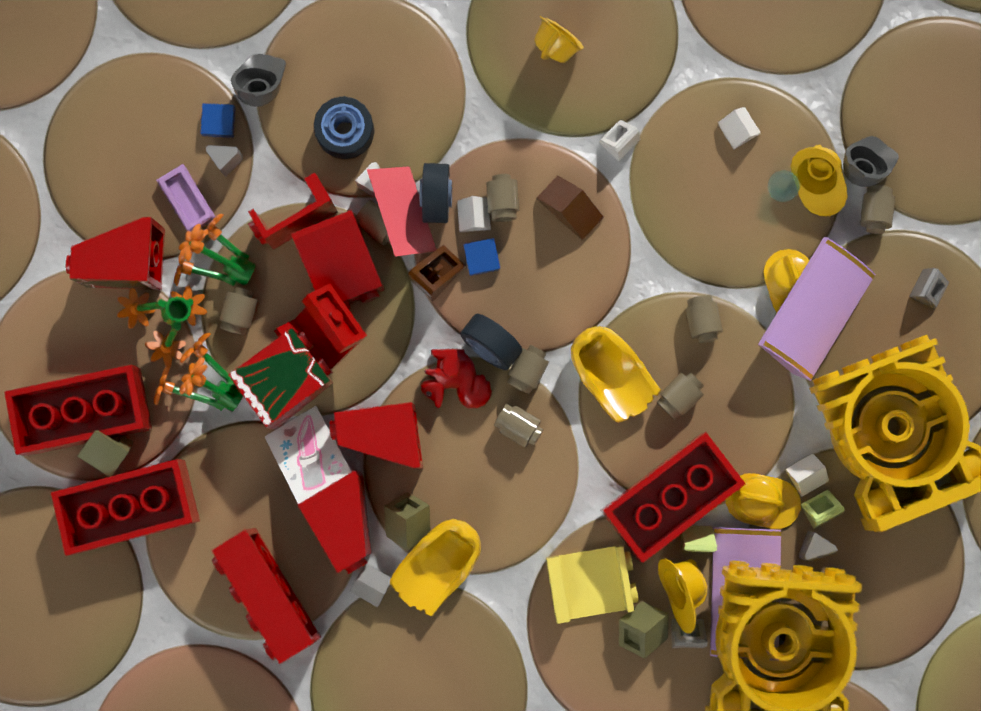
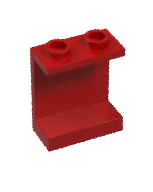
M315 172L304 178L317 201L270 229L267 228L262 218L254 209L248 211L253 220L248 225L262 245L268 243L274 250L293 239L292 233L322 222L338 212Z
M329 283L307 294L302 300L305 308L295 319L276 328L274 332L279 338L291 328L298 334L303 331L314 345L310 350L317 360L322 357L333 370L367 335Z

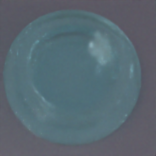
M780 170L769 178L768 192L776 201L787 202L797 195L799 180L794 173Z

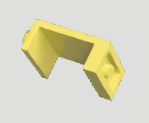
M619 545L546 557L557 624L570 622V619L623 610L627 612L634 611L633 603L638 602L636 584H630L628 571L633 570L630 551L624 552V546Z

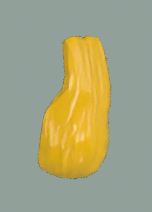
M603 326L591 327L575 338L571 346V359L582 383L615 422H623L628 420L630 416L635 417L648 408L647 404L653 401V395H659L661 389L649 374L643 362L638 358L633 349L611 329Z
M457 519L446 520L436 525L399 564L390 579L392 588L395 592H399V597L408 606H416V609L419 611L425 610V614L432 617L443 602L466 580L481 553V541L478 533L468 523Z

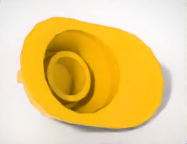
M540 16L542 22L534 42L542 51L541 58L543 60L551 58L557 62L565 63L576 52L583 49L582 43L558 23Z
M821 144L798 151L792 158L790 167L803 205L811 213L819 216H832L839 213L845 206L848 198L841 159L834 151L822 147Z
M792 249L780 250L772 254L766 261L763 271L764 279L776 313L809 262L808 257L799 251Z
M753 473L740 475L746 484L725 500L729 513L736 520L769 529H783L790 526L798 518L801 510V499L798 491L789 482Z
M666 558L661 559L658 563V574L668 595L675 619L686 634L692 633L696 625L695 609L705 601L707 596L705 578L696 562L692 559L675 564Z

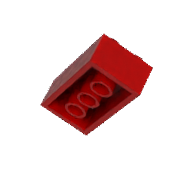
M126 365L4 391L16 455L30 456L82 445L89 440L96 430L110 438L152 430L141 368L134 365Z
M704 432L600 511L637 560L643 563L746 483L707 432Z
M175 459L50 492L65 556L84 553L200 522L186 462L182 459Z
M256 528L245 529L211 550L215 556L212 558L214 567L221 576L226 574L232 584L228 587L232 597L238 604L241 602L244 604L248 611V614L245 615L246 620L254 632L260 631L266 641L262 644L263 648L272 661L276 659L280 665L321 638V635Z

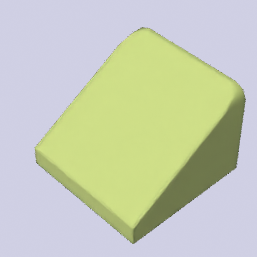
M690 526L681 533L680 548L683 551L692 552L717 551L713 528L710 526Z

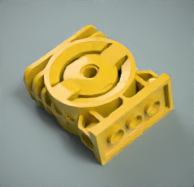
M928 335L901 344L902 351H899L898 347H894L871 356L873 363H869L867 358L841 368L844 373L843 375H839L837 370L813 379L814 386L809 388L811 394H815L819 403L817 405L818 411H822L824 415L826 430L830 429L831 441L838 458L853 475L860 479L854 496L863 516L860 520L866 531L883 532L981 492V446L968 441L970 423L965 401L956 386L951 382L954 380L952 375H946L942 365L946 360L944 356H938L934 347L938 344L937 339L929 340ZM895 386L906 389L915 395L924 391H928L932 395L918 401L912 395L901 391L879 393L862 405L856 418V426L851 428V421L856 406L865 395L877 388ZM891 418L897 420L900 426L899 432L896 435H893L888 430V422ZM943 422V428L932 433L929 445L921 457L907 466L887 468L879 466L868 459L865 460L862 457V454L868 453L873 458L888 463L910 460L917 456L926 446L930 436V427ZM949 473L952 481L936 487L934 481ZM893 487H912L914 490L912 498L899 503Z
M729 561V566L722 567V575L725 576V583L720 586L723 604L718 608V614L720 615L715 632L717 655L724 674L711 684L710 705L705 706V711H848L849 701L841 692L848 684L856 662L857 646L854 631H857L858 624L853 621V613L859 612L860 604L855 601V593L861 592L862 584L855 580V576L847 575L845 570L828 567L825 568V572H813L812 567L794 565L793 570L781 569V565L773 563H761V568L749 567L747 562ZM778 598H789L798 601L811 612L816 621H827L828 626L813 625L811 619L792 604L769 602ZM780 634H786L785 642L779 648L774 647L776 637ZM767 651L779 661L770 660ZM738 652L745 653L749 662L760 672L772 677L788 678L767 679L758 676L747 668L742 658L738 656ZM813 657L824 658L823 661H811ZM752 700L762 709H750V701Z

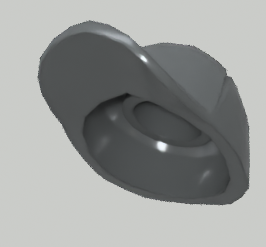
M266 54L252 55L231 77L230 81L236 96L244 104L253 107H261L273 101L281 87L286 67L285 60Z
M875 136L866 137L851 144L846 149L843 160L844 174L854 185L860 187L877 185L892 172L899 160V155Z

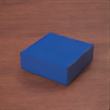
M202 103L201 135L203 137L234 138L235 106L232 104Z
M494 238L463 244L470 276L500 270Z

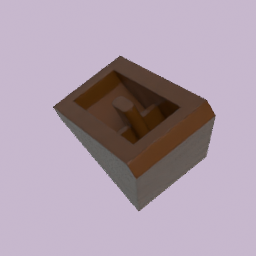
M558 175L537 197L541 204L581 240L603 219V215L581 188Z
M442 245L408 272V276L411 282L428 298L434 301L466 265L447 247Z

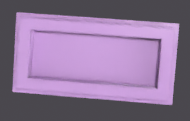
M184 164L156 180L187 231L192 232L196 224H200L202 228L216 217Z

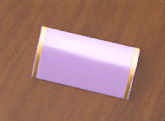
M824 237L758 345L793 375L811 381L876 274L845 248L830 238Z
M713 527L717 551L712 552L710 656L718 657L715 632L720 615L718 614V608L723 604L720 586L724 585L725 576L722 575V567L729 566V561L733 560L747 562L749 567L761 568V563L781 565V530ZM780 598L770 601L769 603L780 602ZM779 636L774 641V647L779 648ZM767 651L770 660L779 661ZM738 652V656L742 659H747L745 653Z

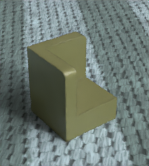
M96 430L84 444L77 457L111 477L128 454L133 441L122 435L120 440L116 442Z
M409 492L384 506L386 536L406 550L417 545L431 531L430 505Z
M640 602L634 607V611L628 612L619 620V646L644 659L668 638V613L645 602Z

